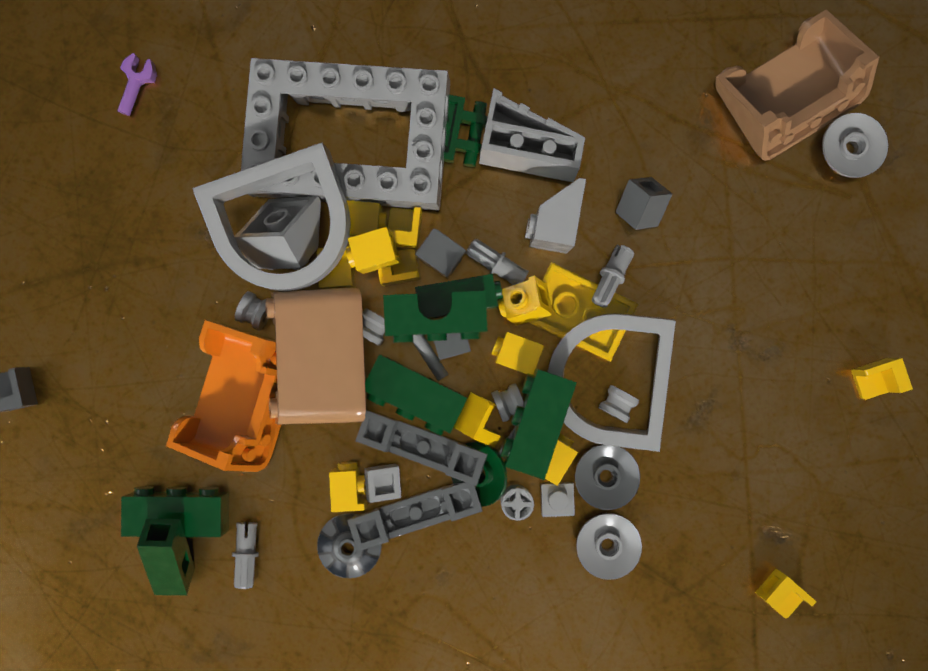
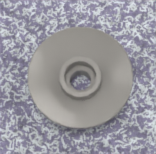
M850 113L837 118L827 128L822 142L823 154L828 165L838 174L850 178H860L875 172L883 164L888 152V138L881 124L871 116L862 113ZM847 143L853 145V153H850L846 147Z
M605 513L594 516L583 525L577 537L576 550L581 564L590 574L601 579L612 580L627 575L635 568L641 556L642 542L638 530L628 519L617 514ZM607 538L611 539L613 542L612 546L609 549H603L601 546L602 541Z

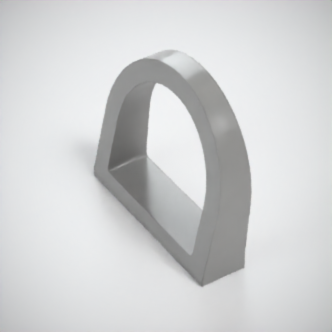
M323 143L193 188L217 252L231 270L252 284L278 291L306 288L326 277L339 263L346 250L351 228L349 207L331 153ZM315 170L330 212V231L323 250L313 262L295 272L274 274L258 269L245 258L239 249L224 203Z
M613 313L590 318L568 332L556 347L548 373L563 378L565 365L572 350L583 339L596 332L618 329L659 334L647 430L608 427L593 423L579 414L571 402L564 420L565 425L577 435L594 443L660 452L676 320Z

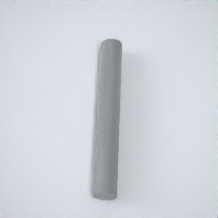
M413 335V344L437 381L447 376L448 372L423 335Z

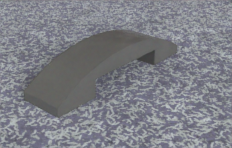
M366 410L365 419L361 423L356 442L418 462L474 486L478 484L488 455L458 441Z
M462 481L386 504L354 516L347 521L358 552L389 542L391 538L450 519L455 521L483 512L475 486Z

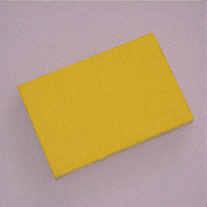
M551 262L542 281L548 287L553 315L528 323L563 339L574 327L595 316L613 313L633 315L638 303L614 293L606 308L600 307L592 302V297L599 284ZM611 329L599 331L586 337L576 346L611 362L626 330Z

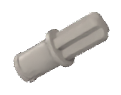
M474 239L466 251L469 257L490 269V274L495 273L512 285L523 282L529 271L505 257V252L500 254L478 239Z
M619 245L615 246L609 262L600 271L602 278L592 297L594 304L606 308L618 285L624 283V275L635 254L629 247L621 245V247Z
M246 522L236 523V551L232 552V556L235 557L234 587L238 589H249L254 585L255 557L259 556V552H256L257 522H249L247 536L245 535Z

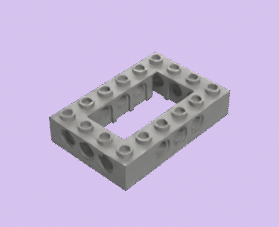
M251 58L241 171L280 158L283 154H286V147L283 145L285 123H289V116L286 114L288 94L296 103L301 105H309V102L328 103L334 107H340L341 104L364 106L365 109L372 110V107L396 108L399 112L411 110L406 168L334 163L346 200L380 203L381 206L414 208L416 206L421 207V209L440 210L450 94L448 71ZM315 170L248 194L253 197L267 198L318 196L321 202H327Z

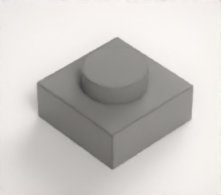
M396 463L364 468L366 500L369 503L401 498L399 466Z
M551 482L540 483L542 517L575 516L573 482H560L558 486Z

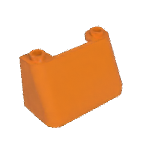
M205 320L199 336V345L202 352L212 355V359L194 416H182L172 425L166 446L223 471H261L268 465L272 457L281 425L275 424V418H270L269 398H275V392L277 391L276 341Z

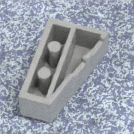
M494 88L479 164L574 182L580 169L585 137L550 118L547 120L531 112L530 107L523 103L518 105L502 96L503 93Z

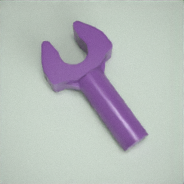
M134 53L129 55L120 67L127 75L128 82L117 111L127 116H130L141 85L154 83L157 77L155 64L150 59H147L143 71L136 73L139 58Z

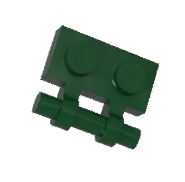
M449 94L444 162L454 163L455 153L460 151L465 153L463 165L476 167L477 156H480L482 148L480 143L482 130L486 128L488 118L485 115L487 103L475 101L473 112L464 110L465 97ZM461 123L470 125L468 140L458 138Z

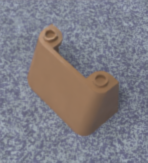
M826 9L815 17L806 19L801 24L796 45L747 74L741 66L724 69L716 76V90L753 150L762 160L766 161L776 157L859 106L871 91L879 56Z
M332 288L271 292V298H266L265 310L266 318H272L275 325L277 391L275 392V398H269L270 418H275V424L363 422L366 413L362 298L360 289Z

